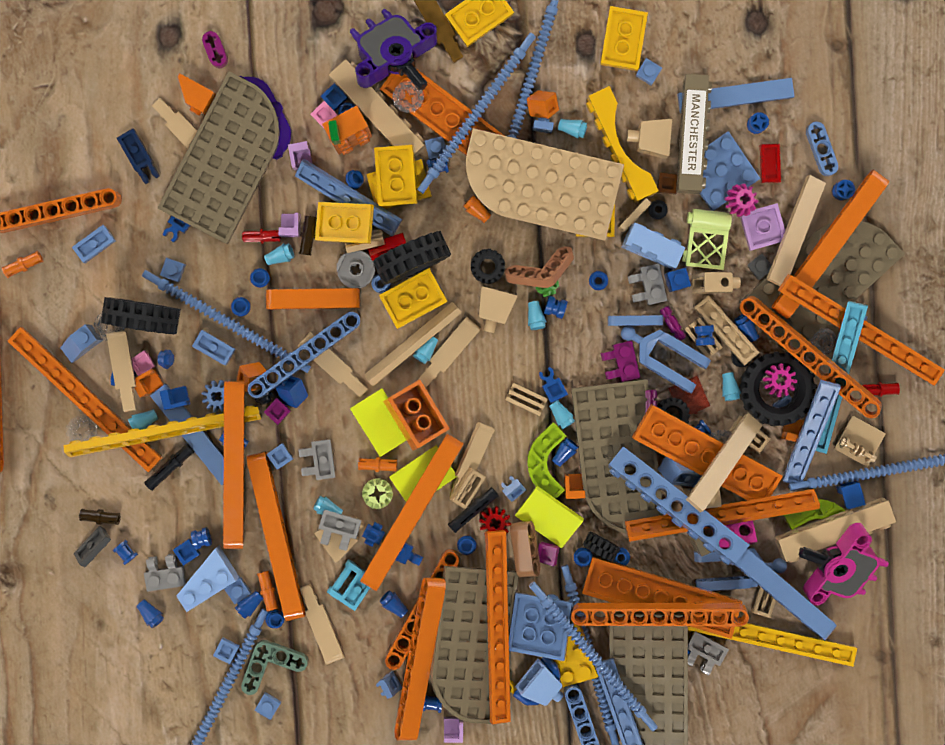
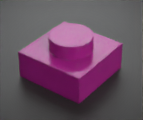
M278 398L264 411L277 425L291 412Z
M545 542L539 543L540 563L554 567L557 564L560 547Z

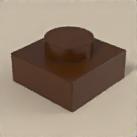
M659 173L657 184L659 191L657 193L676 195L677 174Z

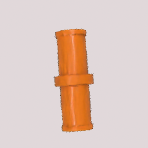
M36 251L24 258L19 257L17 261L3 266L2 271L7 278H10L21 271L26 272L28 268L44 261L41 254Z
M376 457V459L359 458L358 470L397 472L398 468L397 459L389 460L381 459L380 457Z
M269 571L258 573L257 576L261 587L260 595H263L266 611L277 609L278 606L274 594L276 590L275 587H272Z

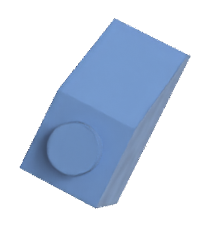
M85 324L71 334L60 348L71 363H74L102 342L103 339L92 325Z
M668 457L663 459L662 464L658 468L659 472L672 485L695 487L702 477Z

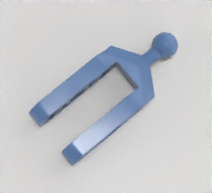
M625 326L621 329V337L624 340H633L639 344V363L682 390L692 394L696 384L653 359L649 354L657 341L703 369H707L711 360L662 330H658L643 338L636 334L632 326Z
M747 548L753 554H755L760 560H762V558L759 556V554L754 548ZM694 551V562L721 561L719 559L720 555L715 551L705 556H700ZM782 558L765 563L777 573H783L787 569V562ZM748 576L696 580V587L708 591L746 589L758 586Z

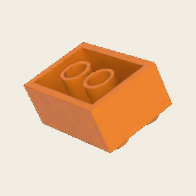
M357 105L322 123L331 140L328 123L329 121H337L341 144H333L339 155L341 153L343 155L353 151V147L358 144L363 146L370 142V138H372L370 129Z
M420 379L383 401L413 451L450 429Z

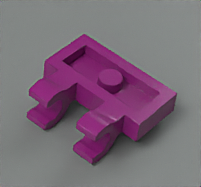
M632 341L612 345L613 351L600 353L602 361L615 358L618 368L605 372L606 379L620 377V382L640 378Z

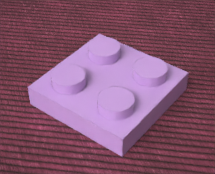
M778 203L755 209L750 215L740 217L749 251L781 242L785 228Z

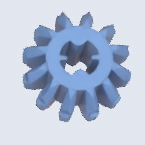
M215 380L211 381L212 387L205 385L208 392H202V395L207 396V398L203 399L202 402H209L206 408L210 409L213 407V412H218L219 408L221 412H224V381L219 380L218 385ZM221 392L222 395L220 397L222 399L216 400L215 397L217 396H215V393Z

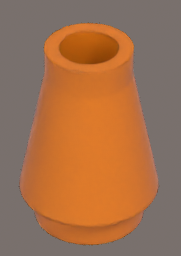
M474 195L463 205L466 212L483 223L491 217L484 204Z

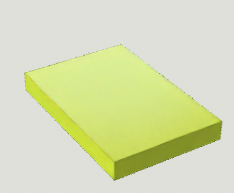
M383 388L350 408L380 457L407 441L383 402L388 398Z
M437 444L389 476L406 502L438 450ZM452 466L437 490L457 477Z
M538 486L535 487L515 514L523 522L532 521L537 532L560 548L566 544L584 521V518Z

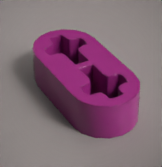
M213 31L206 32L202 37V42L209 61L216 68L225 67L228 63V57L220 37ZM209 37L216 39L214 41L215 48L210 43H207L210 41ZM215 52H218L223 57L221 63L214 61L216 59Z

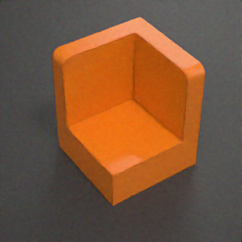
M538 90L526 99L531 117L549 119L559 111L556 92Z
M260 362L239 366L236 381L245 382V392H248L249 384L267 370ZM255 384L252 386L251 391L262 389V386Z
M150 369L135 378L136 387L134 388L141 398L158 390L164 384L156 370Z
M799 419L792 424L784 425L781 439L796 442L805 420Z
M564 474L565 498H585L581 474Z

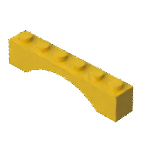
M610 86L589 95L587 98L588 102H586L587 109L590 113L593 112L596 118L594 120L595 126L604 135L602 140L605 147H609L612 154L610 157L612 162L624 164L621 181L627 184L628 189L626 191L630 200L634 199V202L637 203L656 194L659 190L651 173L634 164L625 154L619 143L615 127V114L618 103Z

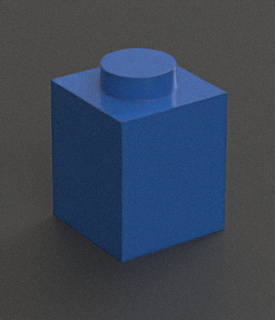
M686 268L664 274L669 293L691 286Z

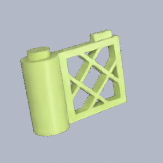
M692 209L691 212H688L687 223L690 224L687 250H684L682 255V262H685V266L724 270L728 235L732 222V214L730 212ZM694 232L702 233L706 238L698 246L693 241ZM716 234L723 235L722 244L716 248L710 239ZM709 242L714 250L705 256L700 247ZM698 250L703 259L698 263L690 262L691 254ZM715 252L720 256L719 265H712L708 260Z

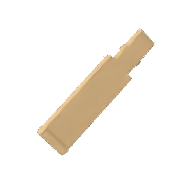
M159 98L152 107L167 121L165 126L189 148L197 130L179 111L175 114L172 108Z
M468 317L462 321L430 359L432 364L424 370L425 372L419 378L425 388L437 377L440 371L444 373L481 330Z
M127 331L108 333L106 336L115 388L117 391L120 390L123 411L136 410L133 387H136Z
M309 332L297 346H302L315 335ZM317 339L314 343L315 347L318 349H322L326 346L319 339ZM330 349L314 359L340 385L344 382L359 397L368 390L357 377L351 374L353 370ZM303 350L310 357V353Z
M480 422L476 424L455 473L457 479L453 484L449 498L469 467L477 471L492 434L495 431L494 428Z
M309 584L301 587L300 591L308 608L305 613L326 665L345 658L323 604L319 605L312 585Z

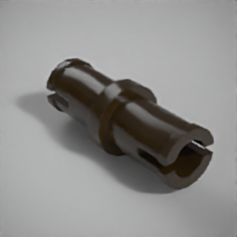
M305 215L303 232L300 234L302 240L299 254L311 256L317 217Z
M81 509L79 520L96 522L99 525L102 523L119 525L121 514L104 512L103 509H98L97 511Z

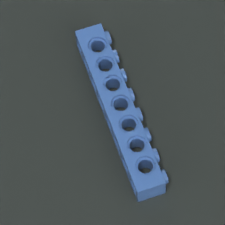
M624 446L609 463L608 468L611 469L609 472L614 477L624 479L626 481L625 485L633 491L635 489L641 493L642 499L657 505L656 509L663 515L667 513L671 516V521L680 528L681 526L685 527L688 530L687 534L704 542L703 546L710 552L715 551L720 555L719 559L725 564H736L750 546L706 510L700 513L686 500L688 496ZM632 466L635 469V473L633 475L626 474L625 467ZM647 478L650 480L651 485L643 487L640 484V480ZM656 491H664L666 493V498L658 499L656 497ZM674 502L679 503L682 510L679 512L673 511L671 504ZM695 515L697 523L690 524L687 521V516ZM710 527L713 530V536H705L703 528ZM721 539L728 541V549H722L719 546Z

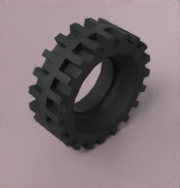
M436 231L389 250L387 253L375 258L373 263L383 285H387L430 268L450 257L451 253L441 231Z
M104 297L101 323L133 330L175 335L177 334L181 309Z
M774 352L765 354L748 365L746 371L742 374L741 384H739L741 391L740 400L744 403V409L755 419L759 420V423L770 426L792 424L806 416L805 414L809 411L815 395V389H817V384L814 383L813 379L815 375L814 373L811 374L809 369L794 356H791L790 353ZM783 364V370L790 366L791 368L788 373L795 372L796 375L792 376L791 379L797 380V383H794L795 391L791 402L783 407H772L766 404L759 392L760 382L766 376L765 371H771L772 365H775L778 369V365Z

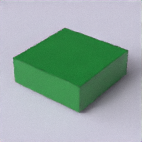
M329 121L328 125L332 143L334 145L341 144L337 121Z

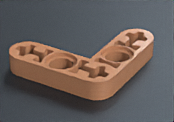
M561 247L556 250L542 269L519 265L508 267L504 271L507 282L540 288L553 286L574 260L572 248Z

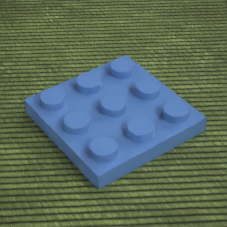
M729 131L710 143L708 150L704 152V158H707V169L703 170V177H706V187L702 189L700 195L712 211L727 202L724 200L728 196L726 192L732 189L734 185L746 184L749 187L761 179Z
M515 593L509 635V651L565 661L568 632H564L565 628H561V624H557V619L554 620V615L551 616L550 611H546L547 607L544 608L540 604L541 600L537 596ZM553 599L552 602L556 603V607H560L559 611H563V615L567 616L566 619L571 621L573 602Z

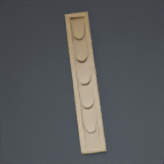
M811 175L806 177L766 280L781 286L786 276L791 274L826 185L825 182Z
M453 302L447 305L364 374L368 382L372 386L377 384L460 315L461 311Z
M749 413L745 414L686 498L700 513L706 509L762 427V424Z

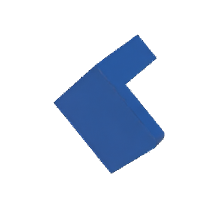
M291 376L276 387L281 401L285 405L297 408L308 397L302 379Z
M186 386L159 391L164 410L191 404Z
M853 481L836 485L837 493L843 496L846 509L866 505L860 482Z

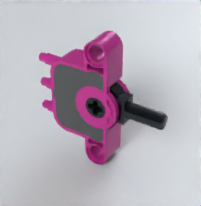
M857 522L850 525L837 541V546L824 549L822 553L807 547L799 549L798 555L800 558L812 561L818 567L803 586V591L814 606L823 604L831 594L842 598H851L856 594L865 595L866 590L862 588L868 580H877V576L874 573L878 567L888 566V561L877 557L869 546L872 542V537L863 524Z

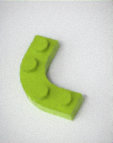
M552 422L532 443L528 453L527 467L534 485L540 487L556 499L565 489L548 471L547 460L551 451L566 435Z
M818 499L820 503L819 509L783 516L790 529L793 530L810 520L824 519L845 510L836 503L825 499Z

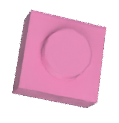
M325 101L311 113V116L322 127V123L338 116Z
M146 350L132 358L133 369L138 376L156 367Z

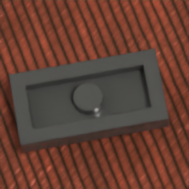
M99 526L74 552L80 566L86 567L110 542L111 538L105 528Z

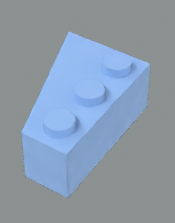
M637 223L629 227L621 246L623 249L672 270L677 268L685 250V247L681 246L682 243L675 239L669 240L663 234L656 231L653 232Z
M220 545L213 550L176 595L186 612L240 578Z

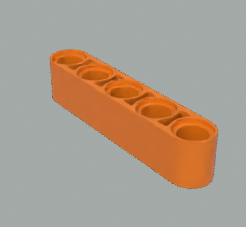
M359 288L266 290V309L360 308Z

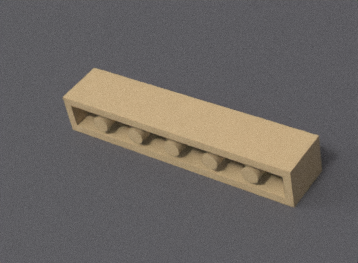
M345 59L329 74L331 80L355 106H358L360 112L391 146L414 145V157H416L425 149L424 139L418 133L414 134L410 130L412 126L406 119L401 120L397 116L399 112L392 104L388 106L384 100L386 98L379 90L375 92L372 87L363 88L358 85L355 72L357 65L353 61L349 63Z
M882 497L865 503L866 505L840 512L774 536L781 558L786 562H795L800 559L798 554L801 547L818 551L823 548L827 549L836 546L837 541L853 523L863 524L869 534H872L873 530L876 529L882 530L891 527V524L895 523L896 520L889 500Z

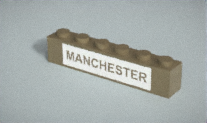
M686 74L683 79L676 193L700 194L702 189L706 187V177H703V170L707 169V158H704V152L708 150L709 140L705 139L706 132L709 131L710 120H707V112L710 113L711 109L708 93L712 91V82H709V75Z

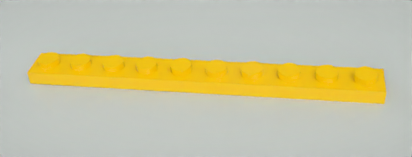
M245 407L244 423L262 419L258 407ZM210 413L203 418L190 417L183 422L170 421L167 425L162 426L150 425L147 429L142 430L130 429L127 433L122 434L118 432L110 433L107 437L102 438L95 436L82 442L74 440L67 445H63L64 453L70 458L224 427V413L218 415Z
M751 623L740 627L735 626L732 639H730L852 667L854 666L857 648L854 646ZM688 626L689 631L730 639Z

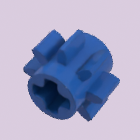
M374 522L373 526L368 524L362 537L366 538L364 543L373 547L374 543L379 545L385 534L381 530L383 526Z

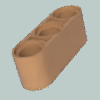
M532 521L514 522L510 526L516 573L518 577L539 576L541 567L534 524Z

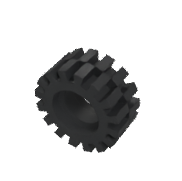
M482 249L473 256L471 272L477 281L483 284L495 283L504 274L505 261L498 251ZM485 259H490L495 263V270L490 274L483 273L480 268L481 262Z
M669 397L657 404V407L664 411L675 407L679 411L678 419L689 423L690 409L681 399Z
M591 531L583 543L584 547L611 562L614 561L620 550L614 543Z

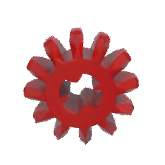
M495 506V512H492L491 507H488L489 514L484 511L481 513L486 519H479L480 523H484V525L480 526V530L487 529L485 532L504 530L506 533L509 532L504 526H511V522L506 521L510 518V515L503 516L506 512L504 508L499 513L498 506ZM493 518H495L496 520H500V522H498V526L496 527L494 524L490 525V522L492 523Z

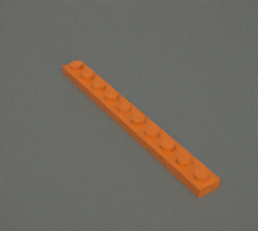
M788 274L778 291L841 329L846 308ZM864 320L859 341L928 383L936 385L945 369Z
M20 327L9 338L7 342L107 435L115 432L120 434L127 433L128 430L132 429L23 327ZM147 442L121 447L147 472H150L163 458Z
M810 489L723 504L721 507L707 508L705 510L722 524L729 525L816 510L820 508V503L815 490ZM668 514L625 521L629 542L688 532V530L683 526L680 528L671 521L672 517ZM692 514L688 515L687 521L690 524H696L697 517Z
M504 530L485 532L490 723L492 725L511 722L506 531Z

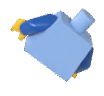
M541 657V660L537 659L516 686L510 680L512 687L510 693L513 694V697L524 705L541 704L546 706L552 699L559 702L563 698V692L560 691L562 684L559 681L561 675L558 665L553 659Z

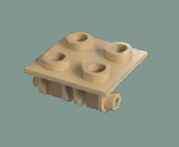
M852 415L834 449L868 467L870 462L874 463L877 459L875 453L886 433Z

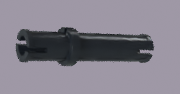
M186 443L176 454H172L164 465L144 481L146 487L153 491L175 469L181 467L183 462L195 453L190 445Z
M490 487L482 496L476 497L474 499L475 502L448 523L452 531L457 533L459 529L479 512L485 511L487 506L499 497L498 493Z

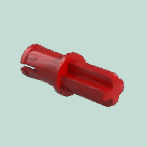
M260 229V231L242 232L244 243L261 242V244H264V242H281L279 230Z
M878 382L877 384L862 385L870 393L878 395V397L883 395H899L900 393L899 383L882 384Z

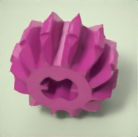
M736 184L726 192L728 196L724 200L728 204L725 208H731L730 214L736 213L737 217L748 216L756 209L754 204H757L759 201L754 199L757 193H752L753 187H747L746 184H740V186Z
M779 364L778 369L775 365H772L771 371H765V374L769 377L763 378V381L769 384L765 385L764 388H772L769 391L770 395H773L776 391L777 397H781L782 392L787 396L789 395L788 389L791 391L795 390L791 384L797 383V380L791 379V377L795 376L796 373H788L791 368L790 366L783 370V364ZM778 375L779 378L782 377L784 379V381H782L779 384L776 383Z

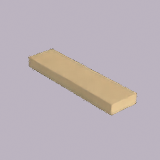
M709 295L694 307V310L708 325H714V332L744 366L760 353Z

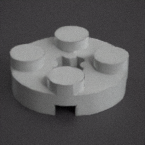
M363 251L345 253L337 263L338 277L349 288H364L371 283L375 276L373 260ZM359 264L361 272L353 275L351 267Z

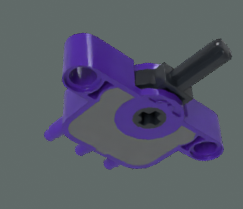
M383 9L381 13L385 19L375 24L374 21L368 18L366 20V24L369 27L367 31L360 34L355 28L350 29L352 37L357 42L359 56L362 59V62L355 68L357 83L360 87H371L387 77L389 73L400 74L401 76L405 74L418 90L425 89L427 81L416 70L413 58L419 57L436 46L437 28L433 23H424L414 29L404 17L392 15L389 11Z

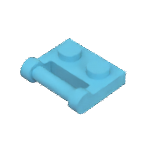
M348 559L345 563V568L333 586L329 587L327 593L355 611L370 587L360 582L365 570ZM351 571H354L357 574L345 592L341 594L339 589Z

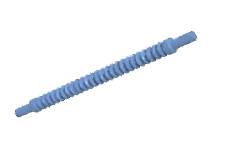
M551 0L550 5L546 8L545 12L547 14L544 15L545 20L542 21L544 25H541L542 30L539 31L541 35L537 37L539 41H536L537 46L534 47L536 51H533L534 56L531 57L533 61L529 63L531 67H528L529 72L526 73L528 77L525 78L526 83H523L524 88L521 89L523 93H520L521 98L518 99L520 103L516 105L518 109H515L516 114L513 115L515 119L512 120L513 125H510L512 129L508 131L510 135H507V137L518 139L517 136L520 135L518 131L521 130L520 125H523L521 121L525 119L523 117L526 114L525 109H528L526 99L533 93L531 89L534 88L533 83H536L534 79L537 78L536 73H539L538 68L541 67L539 63L542 62L541 57H544L543 52L546 51L544 47L547 46L546 42L549 41L547 37L550 36L549 31H552L551 26L554 25L552 21L555 20L554 16L557 15L559 0Z
M529 33L521 46L514 50V55L510 56L511 60H507L508 64H504V69H501V73L497 74L498 78H494L495 82H491L492 86L488 87V91L484 92L485 96H481L482 100H478L479 104L475 105V109L471 110L472 114L469 113V118H465L466 122H463L462 127H459V132L456 131V136H452L453 140H449L450 144L446 145V150H442L443 154H439L440 158H436L437 162L433 163V167L428 169L427 176L417 188L420 193L423 194L433 179L438 178L440 175L439 171H443L442 167L446 166L445 162H449L448 158H452V153H456L455 149L459 148L458 144H462L461 140H465L464 136L469 135L468 131L472 130L471 126H475L474 122H478L477 118L482 117L481 113L485 112L484 108H488L487 104H491L490 100L494 99V95L498 94V90H501L500 86H504V81L507 82V77H510V73L514 72L513 68H517L516 64H520V59L522 60L526 56L525 52L536 38L533 33Z
M147 270L143 272L142 277L156 284L158 289L166 290V293H171V296L175 295L176 299L180 298L181 302L185 301V304H190L191 308L194 306L195 310L199 309V313L204 312V316L209 315L210 319L214 318L213 321L218 320V324L223 323V327L228 326V330L233 329L232 332L236 331L237 335L241 334L242 338L246 337L247 341L251 340L252 344L255 342L256 346L260 345L261 349L265 348L266 352L270 351L271 355L274 353L275 357H280V360L291 354V352L287 353V350L283 351L282 347L278 348L277 344L273 345L272 341L269 343L268 339L264 340L263 336L259 337L258 333L254 334L253 330L245 329L244 325L240 326V322L235 323V319L230 320L229 316L225 317L226 314L221 315V311L216 312V308L211 309V305L206 306L207 303H202V300L198 301L197 297L193 298V295H188L187 291L183 292V289L179 290L178 286L174 287L173 283L169 284V281L165 278L160 279ZM290 361L285 362V363L288 364V365H290V364L294 365V364H293L292 362H290ZM306 365L301 370L308 373L311 366Z
M939 454L938 457L934 455L933 458L929 456L927 459L923 457L922 460L918 458L917 461L913 459L912 462L907 460L906 463L902 461L901 464L897 462L896 465L894 463H891V465L886 464L885 467L881 465L880 468L878 466H875V468L870 467L869 470L865 468L864 471L859 469V471L843 472V474L838 473V475L833 474L832 476L828 474L827 477L823 475L822 478L819 476L816 479L811 477L807 481L790 483L789 490L816 489L817 486L819 488L822 485L827 487V484L832 486L833 483L835 485L838 482L843 484V482L848 483L849 480L853 482L854 480L859 481V479L875 478V476L879 478L881 475L885 477L886 474L890 476L891 473L894 475L897 472L901 474L902 471L906 473L907 470L911 472L912 469L914 471H917L918 468L922 470L923 467L927 469L928 466L930 468L938 467L939 464L943 466L945 454L943 456Z
M567 564L561 566L566 583L564 587L566 592L569 593L567 597H570L569 602H573L574 607L575 604L581 602H578L580 597H577L579 594L576 592L577 586L576 583H573ZM581 611L575 613L578 617L584 616V613ZM582 626L588 644H591L592 639H589L590 634L587 633L589 629L586 626ZM599 677L591 679L594 681L592 685L596 687L594 688V691L597 692L595 695L598 697L597 701L600 702L598 706L601 707L600 712H603L601 716L604 718L603 722L606 723L604 727L606 732L609 733L611 744L620 745L616 734L617 728L615 722H613V717H611L612 714Z
M535 581L532 582L529 587L541 600L540 604L544 608L547 607L546 611H550L551 616L554 615L553 619H557V624H561L560 627L565 628L564 632H568L567 635L572 636L571 640H575V645H579L578 648L582 649V653H586L585 656L589 657V661H593L592 665H596L599 673L603 674L604 678L607 677L606 681L610 682V686H614L613 689L617 690V694H621L620 698H624V702L627 703L628 707H631L634 714L641 718L651 731H655L658 726L646 713V708L639 701L637 702L636 697L633 698L634 694L630 693L629 689H626L627 686L623 685V681H619L620 678L616 677V673H612L613 670L609 669V665H605L606 661H602L601 656L598 657L599 653L595 652L594 648H591V644H587L588 640H584V636H580L581 632H577V628L573 627L574 624L570 623V619H566L567 616L563 615V611H559L560 607H556V603L552 602L553 599L546 595Z
M265 608L261 609L254 625L250 626V633L246 634L247 638H244L245 643H242L243 647L239 648L238 657L234 658L235 662H232L233 667H229L230 672H227L228 676L224 677L223 686L219 687L220 691H217L218 696L214 697L215 701H212L213 706H209L208 715L204 716L203 725L199 726L200 730H197L198 735L194 736L195 739L192 740L193 744L191 745H203L202 742H205L204 737L208 736L207 732H210L209 728L213 727L212 723L215 722L214 718L218 717L219 708H222V703H225L224 698L228 697L229 689L233 688L231 684H234V679L238 678L237 674H240L239 669L243 668L242 664H245L244 659H247L246 655H249V650H252L251 645L255 644L256 636L260 635L262 631L261 626L269 612Z

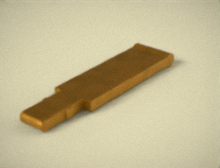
M413 0L425 22L433 23L436 26L438 45L443 44L446 53L449 54L453 63L464 58L457 42L453 39L455 33L437 1Z

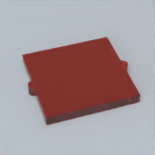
M698 376L688 379L696 384L692 394L676 385L668 388L672 398L681 399L687 404V407L690 409L689 414H697L698 411L710 407Z

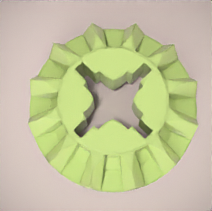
M380 478L368 481L362 491V498L366 505L372 509L386 507L393 497V490L390 484ZM375 486L378 491L386 492L380 495V502H378L376 496H370L375 492Z

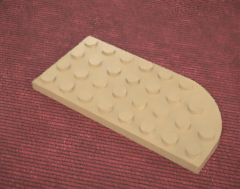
M473 128L466 156V172L472 190L488 209L500 216L606 241L624 164Z

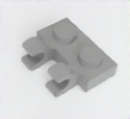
M659 264L639 268L640 274L628 276L629 284L642 281L644 288L643 293L632 295L633 303L646 300L647 305L667 301Z
M331 439L311 442V448L299 449V457L313 456L314 460L313 467L301 469L302 476L316 475V480L336 477Z
M324 509L318 528L324 530L320 543L328 546L331 534L336 533L342 535L339 549L347 551L350 538H357L362 520Z
M175 553L168 554L165 557L168 568L164 569L158 568L157 556L146 559L149 570L144 572L147 592L186 585L184 567L177 566Z
M693 631L688 640V650L690 652L688 654V665L693 666L697 656L700 655L706 659L702 663L700 670L709 676L714 664L720 666L729 649Z

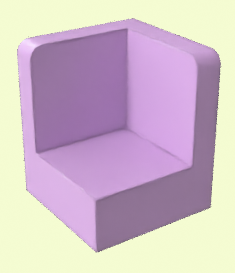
M307 141L288 144L291 165L294 170H298L303 159L312 163L310 146Z
M282 214L279 236L300 237L301 214Z
M444 717L445 743H463V720L457 717Z

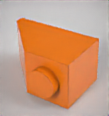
M179 73V83L185 103L190 107L189 110L198 116L201 113L206 115L216 94Z

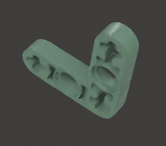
M268 640L259 641L254 648L241 685L242 691L247 695H253L257 692L268 662L301 672L308 665V657L304 653ZM263 645H265L266 650H268V652L266 651L263 654L262 659L255 658V656H260L261 649H259V647L261 648ZM278 651L286 653L287 658L284 661L277 659L276 653ZM292 654L294 655L292 659L298 660L299 658H302V662L305 664H301L300 667H298L297 662L293 660L290 662V664L287 662L289 661L290 656ZM260 663L262 671H253L252 664ZM253 676L256 677L253 682L255 687L250 690L246 683H249Z

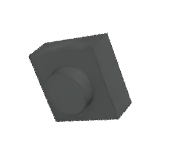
M760 254L747 265L757 280H760L769 273L772 266L763 254Z

